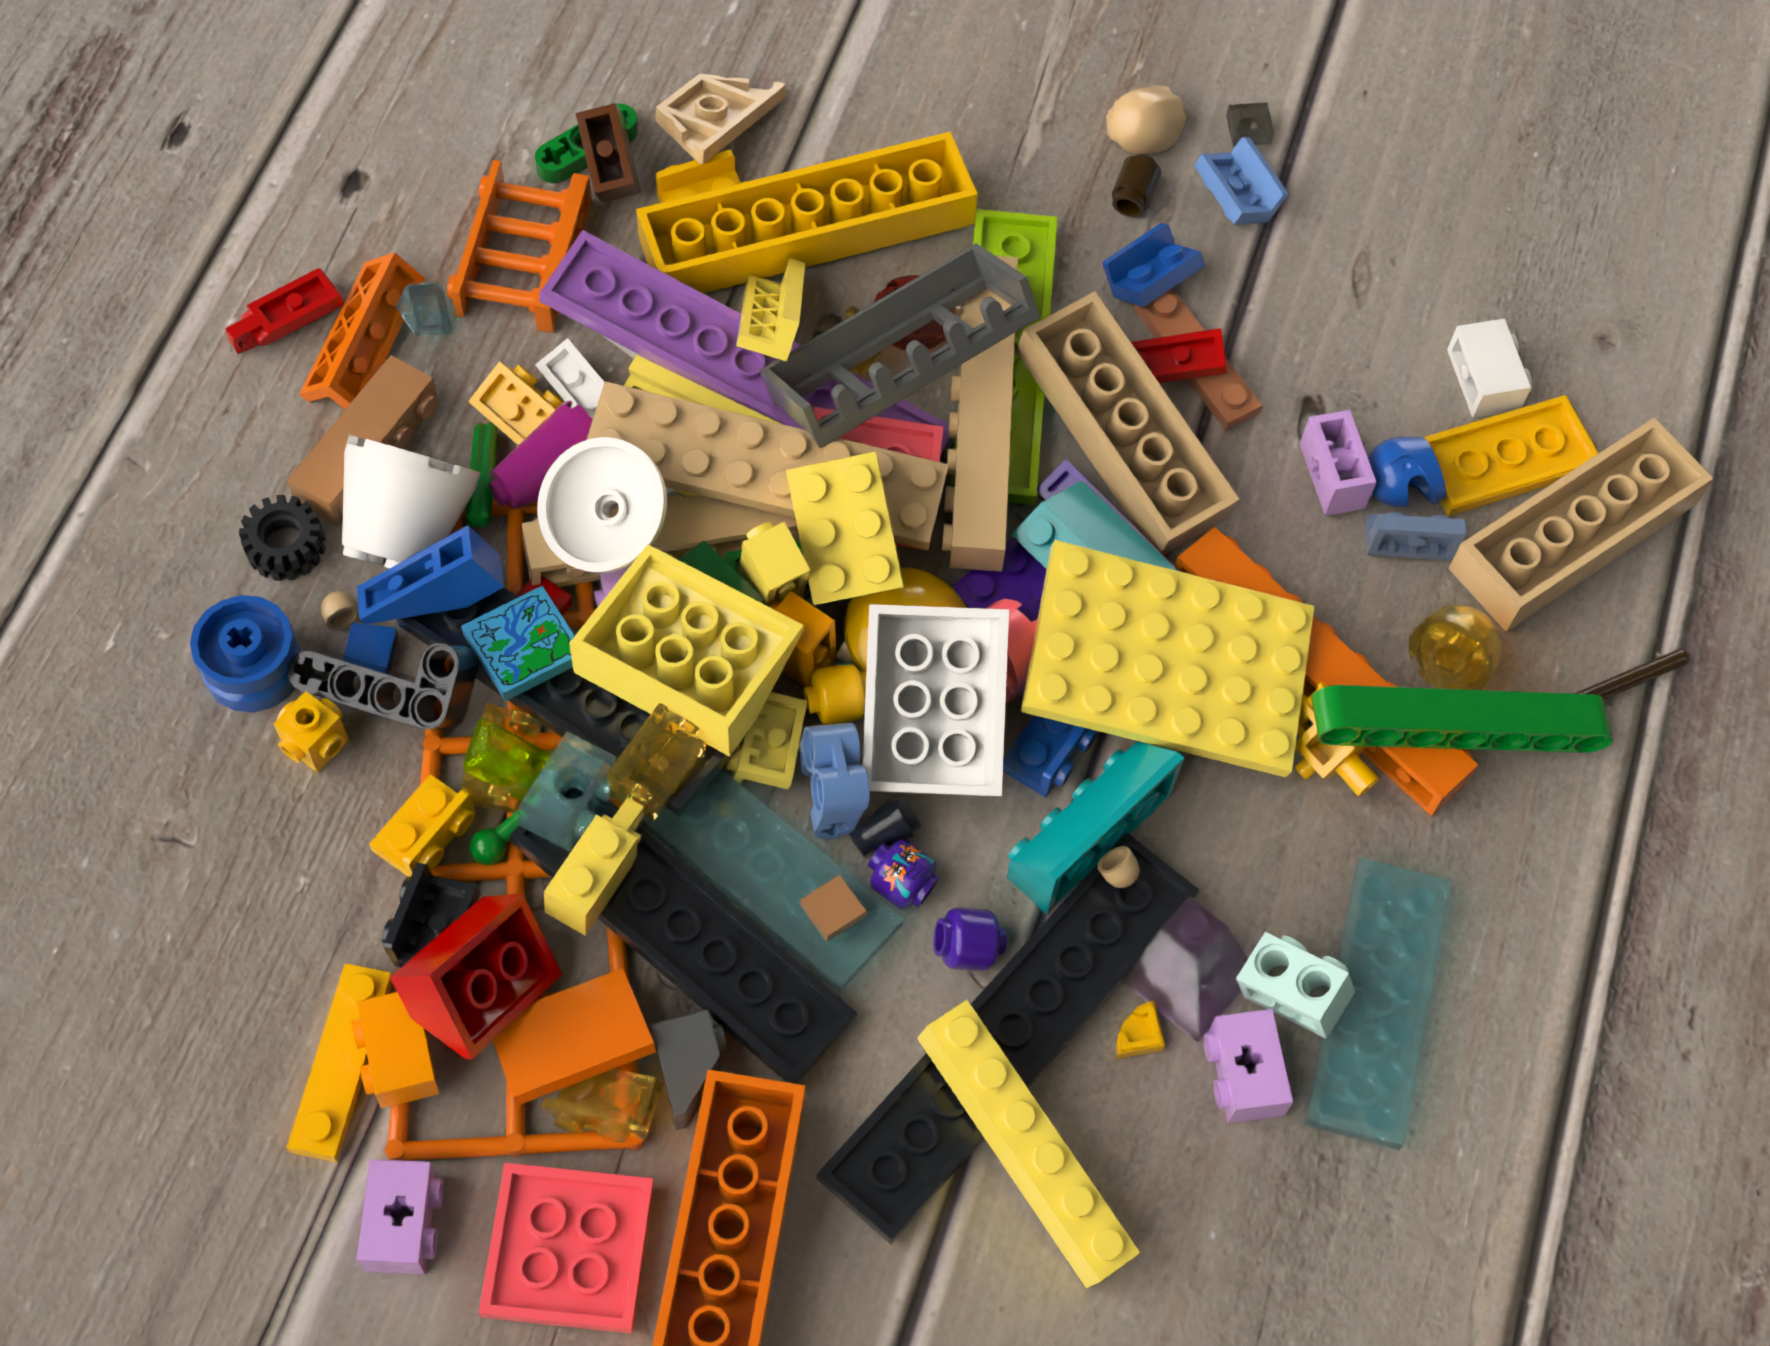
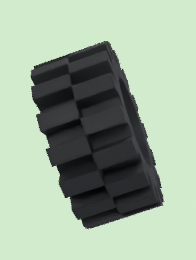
M276 495L277 503L271 504L269 497L261 500L264 506L262 509H259L255 504L249 508L252 518L246 515L243 516L241 520L243 528H239V536L246 557L254 570L258 569L259 574L265 578L271 573L275 581H281L282 573H286L290 581L297 579L295 575L297 570H301L304 576L311 572L308 566L309 562L315 566L319 564L321 560L318 553L324 554L326 547L323 541L326 540L316 511L313 512L309 503L305 501L301 504L299 497L292 496L290 502L287 503L285 495ZM295 528L299 531V538L287 547L271 548L266 544L267 537L278 529Z

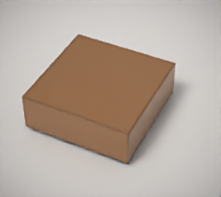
M840 874L800 899V906L826 942L866 918L867 911Z

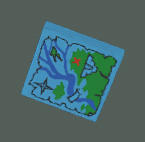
M543 586L461 626L464 637L504 701L573 667L569 643L575 635Z

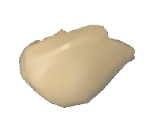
M1152 85L1146 88L1133 89L1115 101L1113 107L1106 115L1107 135L1110 139L1117 142L1124 151L1132 154H1154L1167 151L1179 140L1185 126L1187 117L1184 111V104L1180 97L1172 93L1167 86Z

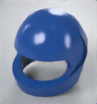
M1400 436L1384 440L1370 453L1368 460L1377 482L1372 495L1380 502L1393 507L1406 508L1409 500L1408 485L1418 489L1422 496L1432 504H1437L1446 498V486L1439 463L1430 444L1424 437Z

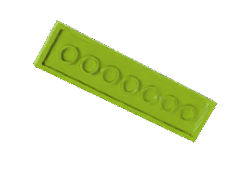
M976 209L973 245L977 243L995 256L1018 257V271L1027 277L1040 315L1039 319L1015 332L1008 479L1009 503L1035 505L1044 392L1016 353V349L1024 329L1050 316L1058 217ZM956 438L954 442V449H956ZM951 475L950 486L954 487V475Z

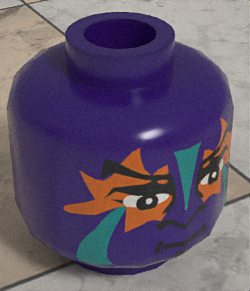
M906 839L895 842L891 848L883 843L867 865L874 870L870 878L871 888L899 909H906L912 904L919 908L940 878L934 874L936 871V861Z

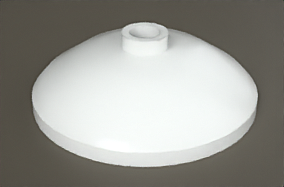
M599 437L588 439L572 446L561 454L545 475L538 497L539 526L550 549L565 563L587 572H614L630 566L647 544L652 546L655 543L666 516L667 494L665 483L658 467L643 450L617 438ZM618 503V514L611 518L609 514L610 508Z

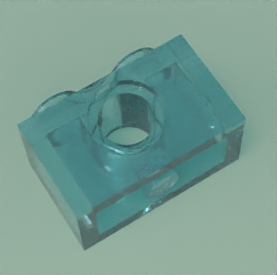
M567 731L519 806V826L570 851L577 838H581L596 816L593 812L600 801L608 802L613 796L620 781V777L616 775L617 757ZM568 788H576L584 794L576 799H568L562 796L561 792Z

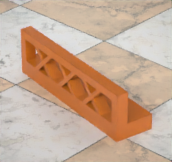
M394 252L364 263L299 393L306 401L311 402L329 397L343 409H346L385 362L425 279L398 254Z

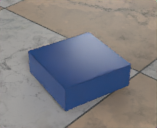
M352 623L344 656L391 670L398 639L397 629Z

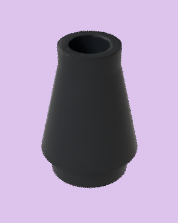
M901 795L893 801L888 798L849 835L861 855L865 857L877 851L883 843L891 846L901 839L907 840L914 837L912 832L920 828L921 825L913 810Z

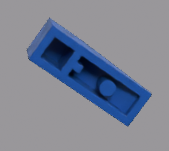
M467 525L357 586L359 618L364 624H371L467 608L504 588L500 554Z

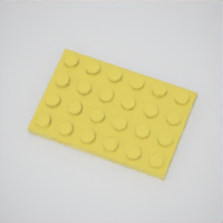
M1055 540L1049 554L1021 712L1286 778L1293 768L1314 606Z

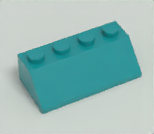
M1082 480L1041 502L1011 534L1046 569L1051 546L1055 540L1176 570Z
M1136 741L1126 752L1118 749L1105 762L1102 768L1104 772L1095 781L1087 778L1078 786L1072 794L1071 798L1073 801L1063 811L1057 807L1046 816L1040 825L1042 830L1032 840L1025 837L1014 846L1008 855L1010 863L1006 878L1047 915L1080 884L1099 863L1100 859L1109 852L1126 832L1131 835L1172 795L1184 757L1176 751Z

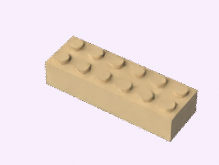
M1095 291L1024 329L1016 353L1136 529L1163 556L1229 517L1240 499Z
M1654 417L1463 541L1448 569L1503 630L1507 632L1696 506L1714 478Z

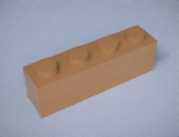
M390 355L287 479L292 496L299 497L301 504L306 501L311 505L313 512L316 511L319 517L338 526L343 520L344 451L349 435L405 449L409 445L416 428L423 420H428L437 408L438 397L433 377Z

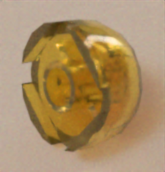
M1449 605L1433 611L1416 626L1409 637L1408 652L1411 660L1416 656L1417 662L1422 667L1418 672L1420 676L1434 688L1482 690L1501 663L1503 647L1499 630L1490 617L1480 610L1467 605Z

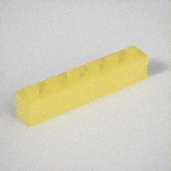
M965 1000L929 1024L917 1037L918 1041L1084 1286L1088 1288L1101 1282L1140 1254V1251L968 1000Z

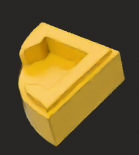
M1154 1001L1138 1006L1121 1025L1115 1045L1116 1059L1164 1050L1165 1043Z

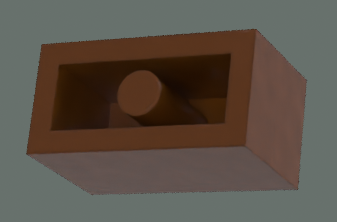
M616 103L575 113L594 194L602 202L642 193L624 115Z

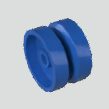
M240 595L223 599L207 609L194 625L190 640L193 661L202 675L208 691L218 703L234 711L254 713L273 708L292 694L295 688L289 681L288 665L291 658L301 652L288 617L278 605L257 596Z

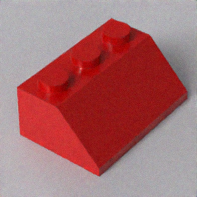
M522 893L483 896L396 971L390 979L412 1020L463 1058L473 1059L563 974Z

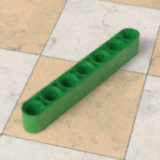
M1332 685L1317 690L1311 697L1318 738L1325 745L1591 753L1605 749L1613 743L1603 697L1595 694Z

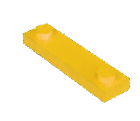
M344 964L286 1147L290 1153L338 1163L363 1082L360 1066L368 1064L366 1047L357 1049L351 1020L360 1018L357 1001L390 994L393 984L390 979L392 976L391 972Z

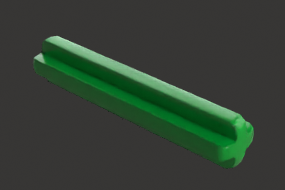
M480 422L474 427L470 469L480 472L476 490L466 506L465 514L467 524L472 528L477 526L485 528L491 522L493 496L489 490L488 483L492 481L490 473L496 467L498 446L497 427L491 422L488 424Z

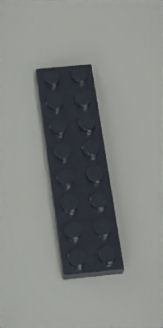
M504 587L467 608L396 620L398 626L428 646L436 643L466 645L471 648L463 635L461 626L518 598V596ZM449 654L447 659L454 663L452 655ZM478 659L476 679L501 695ZM573 667L508 700L678 817L684 813L737 752L736 747L729 757L575 674Z
M575 771L510 834V842L553 879L596 815L603 817L605 814L613 818L619 808ZM638 825L635 832L641 835V840L637 845L635 861L598 919L702 1010H708L710 1017L718 1024L721 1023L726 1031L787 1083L797 1084L855 1021L858 1013Z

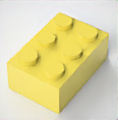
M876 451L786 470L803 557L810 568L808 581L813 605L904 587Z

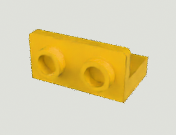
M732 150L717 153L705 164H700L693 160L680 165H671L655 174L659 203L741 183L735 171V156Z
M500 361L468 401L517 445L533 432L556 408L564 403L561 398L547 389L543 394L534 385L538 382V379L518 364L515 369H512Z
M430 774L369 843L371 850L407 876L411 877L417 862L427 864L430 871H432L441 861L444 848L455 835L457 837L463 835L471 826L474 820V813L476 812L471 794L463 789L457 793Z

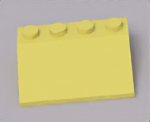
M647 544L574 636L569 645L575 674L730 757L755 723L804 631V625Z

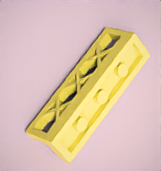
M789 258L781 284L749 274L745 287L736 346L787 361L800 323L805 262Z

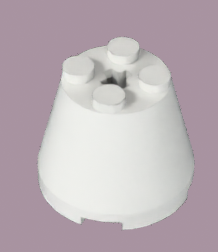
M349 435L344 451L342 545L345 547L343 555L383 564L384 558H387L384 567L391 568L450 535L474 494L480 472L369 439L365 440Z

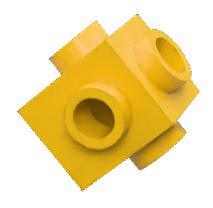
M305 691L296 701H291L282 708L277 721L274 723L281 740L278 743L279 748L297 763L303 761L318 773L349 741L341 721L343 713L327 698H322L318 701Z

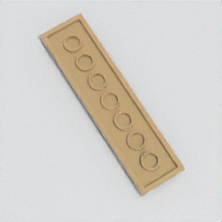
M606 381L604 382L587 440L599 437L617 438L640 448L658 467L665 487L795 518L786 470L876 451L895 542L925 550L929 548L949 464L837 438L824 447L819 448L812 436L804 429Z

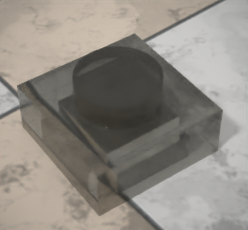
M1267 102L1228 105L1226 118L1233 146H1236L1242 137H1250L1255 145L1272 144L1275 133Z

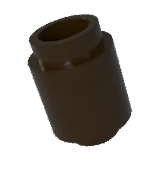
M1140 154L1127 157L1124 160L1112 190V205L1120 214L1128 217H1138L1150 207L1162 175L1161 168L1153 158Z

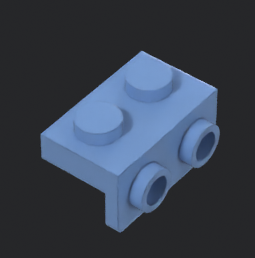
M1242 137L1231 153L1201 154L1194 164L1205 186L1213 193L1223 208L1225 216L1231 220L1233 225L1268 223L1288 197L1287 190L1250 137Z

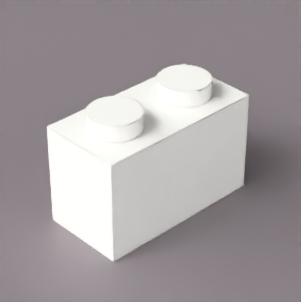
M1505 318L1457 326L1447 351L1472 418L1502 414L1522 408L1528 393L1531 392L1532 378L1529 370L1522 365L1519 357L1518 340L1514 334L1510 333Z

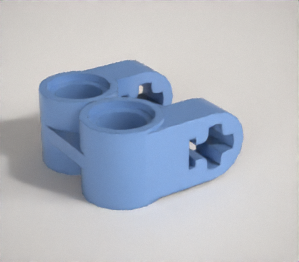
M853 723L806 726L797 754L801 773L804 776L811 777V793L814 805L810 815L814 834L820 839L839 838L851 833L855 829L863 812L869 805V782L864 766L859 764L860 743L857 729Z

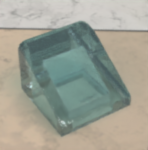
M440 283L409 284L404 288L396 308L415 336L451 333L452 324L444 291Z

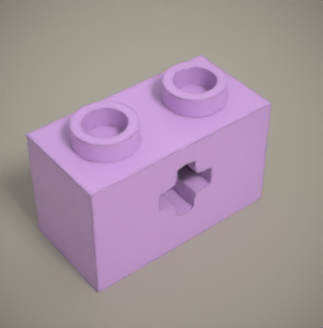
M1345 410L1309 417L1299 445L1324 515L1329 516L1366 509L1377 482L1351 411Z
M1267 1009L1215 1016L1208 1033L1204 1034V1049L1208 1062H1215L1218 1080H1214L1215 1101L1218 1109H1225L1228 1124L1285 1116L1293 1103L1273 1010ZM1243 1060L1245 1066H1237L1238 1061ZM1246 1068H1254L1252 1074H1248Z
M370 1159L357 1253V1262L364 1272L425 1274L427 1259L435 1258L438 1234L437 1228H431L433 1209H440L442 1205L443 1179L437 1178L431 1162ZM403 1208H408L412 1216L404 1217L402 1226H397L393 1218L401 1217Z

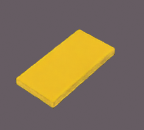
M1566 395L1424 437L1437 458L1444 478L1446 498L1440 501L1447 516L1549 486L1599 454Z

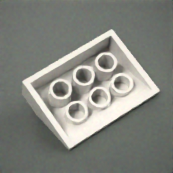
M869 605L863 766L868 777L869 792L1002 796L1009 627L1008 609Z

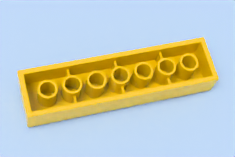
M950 131L636 209L639 241L648 265L701 293H707L746 283L749 274L766 278L785 273L789 258L805 262V267L974 225L978 194Z

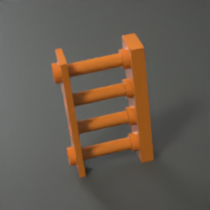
M493 160L489 174L483 175L480 180V202L457 274H451L449 277L447 296L453 300L457 317H465L470 298L529 308V312L535 314L537 330L554 333L560 312L539 302V293L579 234L584 230L592 203L589 176L573 173L569 188H563L561 192L505 183L501 161ZM501 199L559 208L561 215L559 222L553 221L552 224L497 216V211ZM492 231L549 241L551 249L549 255L543 254L542 258L487 249L486 247ZM482 264L539 274L541 282L539 288L527 291L476 282V278Z

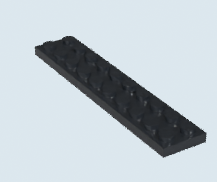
M1127 832L1110 850L1120 846H1126L1131 850L1137 859L1140 869L1138 879L1126 888H1116L1103 878L1097 868V864L971 1003V1006L1027 1088L1033 1084L1198 895L1199 889ZM926 1053L817 1173L816 1179L889 1244H892L983 1141L984 1137Z

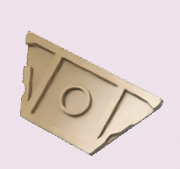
M698 74L656 106L655 121L698 163L705 164L784 100L786 84L774 82L770 90L749 88L750 79L723 78L718 75Z

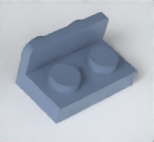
M1391 512L1387 514H1368L1366 518L1367 555L1453 560L1466 536L1465 519H1451L1445 515L1419 517L1406 516L1400 512Z

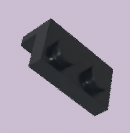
M417 862L411 877H406L402 883L399 895L400 904L394 918L387 921L382 934L383 948L394 966L401 968L472 907L481 895L478 886L433 876L427 864Z

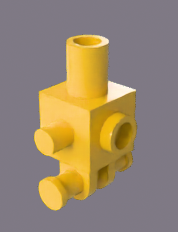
M1320 682L1317 685L1318 688L1314 692L1321 688L1327 687L1328 685L1324 682ZM1313 693L1309 697L1303 695L1297 731L1300 738L1296 741L1295 748L1304 758L1295 766L1297 772L1305 779L1310 778L1315 772L1322 779L1338 774L1354 793L1360 797L1379 780L1376 774L1358 756L1367 746H1336L1321 743L1318 738L1311 699ZM1309 720L1313 722L1312 726L1307 723Z

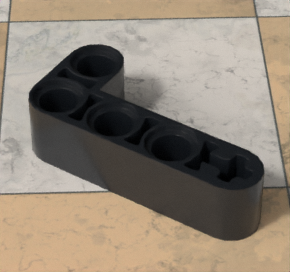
M446 643L430 645L424 651L416 678L332 652L302 651L291 658L288 665L289 681L294 688L302 692L306 691L321 698H327L334 702L421 729H452L463 722L478 671V659L471 648L466 645ZM449 654L454 659V668L450 674L446 672L445 661ZM316 670L331 673L328 679H323L320 674L316 673ZM357 674L360 677L361 687L358 693L355 692L353 687V682ZM397 686L401 691V701L398 706L395 705L393 700V693ZM437 699L442 704V713L438 719L433 712L434 703Z

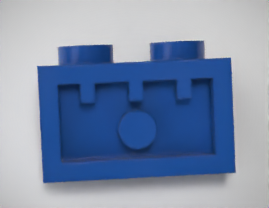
M1160 223L1103 261V267L1113 297L1141 307H1145L1205 266L1201 251L1175 244L1170 226L1164 223Z
M1034 715L1004 757L1003 772L1046 798L1054 785L1060 788L1064 786L1075 767V764L1071 762L1079 750L1083 753L1088 751L1098 731Z

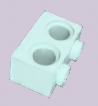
M1267 932L1263 934L1236 978L1244 998L1266 1009H1272L1274 1013L1325 1039L1330 1035L1355 993L1349 970L1340 961L1330 956H1323L1320 959L1308 953L1307 949L1297 940L1285 935L1279 939ZM1276 966L1288 967L1282 975L1275 977L1267 975ZM1318 986L1330 988L1321 997L1308 996L1311 990Z

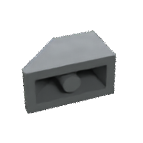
M708 1010L651 1024L653 1040L676 1130L687 1127L701 1104L707 1070L721 1071L720 1053L728 1052L721 1023L712 1025Z

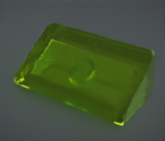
M481 717L477 721L464 758L463 770L524 803L528 802L536 794L544 802L558 789L555 756L486 718Z

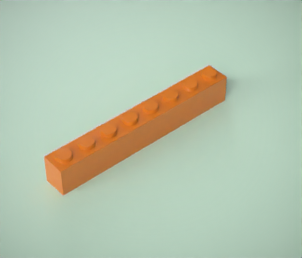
M1215 526L1177 557L1175 568L1179 572L1303 603L1298 596L1284 590L1274 580L1267 568L1256 564L1243 553L1236 540L1230 536H1225ZM1313 616L1302 696L1309 697L1318 688L1317 685L1320 682H1324L1328 686L1398 687L1392 682H1386L1371 668L1369 661L1362 654L1353 652L1345 645L1330 625L1320 622ZM1367 746L1362 751L1372 763L1431 817L1468 783L1478 767V764L1472 759L1467 749Z

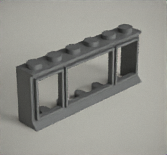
M975 243L791 351L787 361L777 359L759 371L774 405L781 407L812 436L818 447L822 448L1039 319L1040 315L1027 277ZM985 289H989L1012 305L1003 311L1001 304L992 297H985L980 303V310L985 322L975 328H972L950 312L951 309ZM933 320L943 326L948 344L929 354L927 347L918 340L911 341L906 347V353L911 366L892 377L889 368L881 362L872 364L869 369V375L874 385L873 389L867 387L848 371ZM835 380L839 385L833 388L831 396L837 410L817 421L811 405L802 397L829 381Z

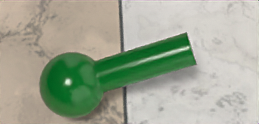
M536 794L495 829L484 828L477 831L469 843V851L472 858L482 865H494L500 862L506 854L510 834L543 803V800Z

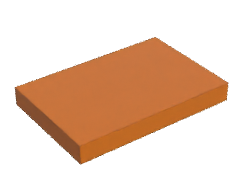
M623 968L534 1001L492 1040L516 1106L656 1053L654 1041Z

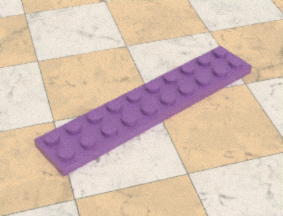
M582 230L540 291L539 302L676 374L783 425L804 429L781 407L774 405L760 374V369L776 361L777 358L736 346L741 313ZM793 342L790 352L801 345ZM852 373L870 389L874 388L873 383ZM831 380L802 398L811 405L813 410L814 407L837 410L831 393L833 388L839 384L835 380ZM905 400L899 401L876 415L877 417L943 426L940 457L952 439L948 438V423Z

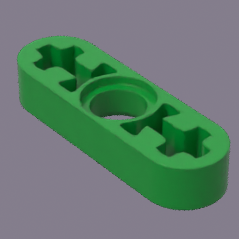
M617 103L616 105L624 115L629 141L631 142L638 134L637 114L629 105ZM578 124L544 143L536 150V170L538 176L543 181L553 184L561 183L572 177L573 173L577 174L588 167L584 149L576 145L581 139Z

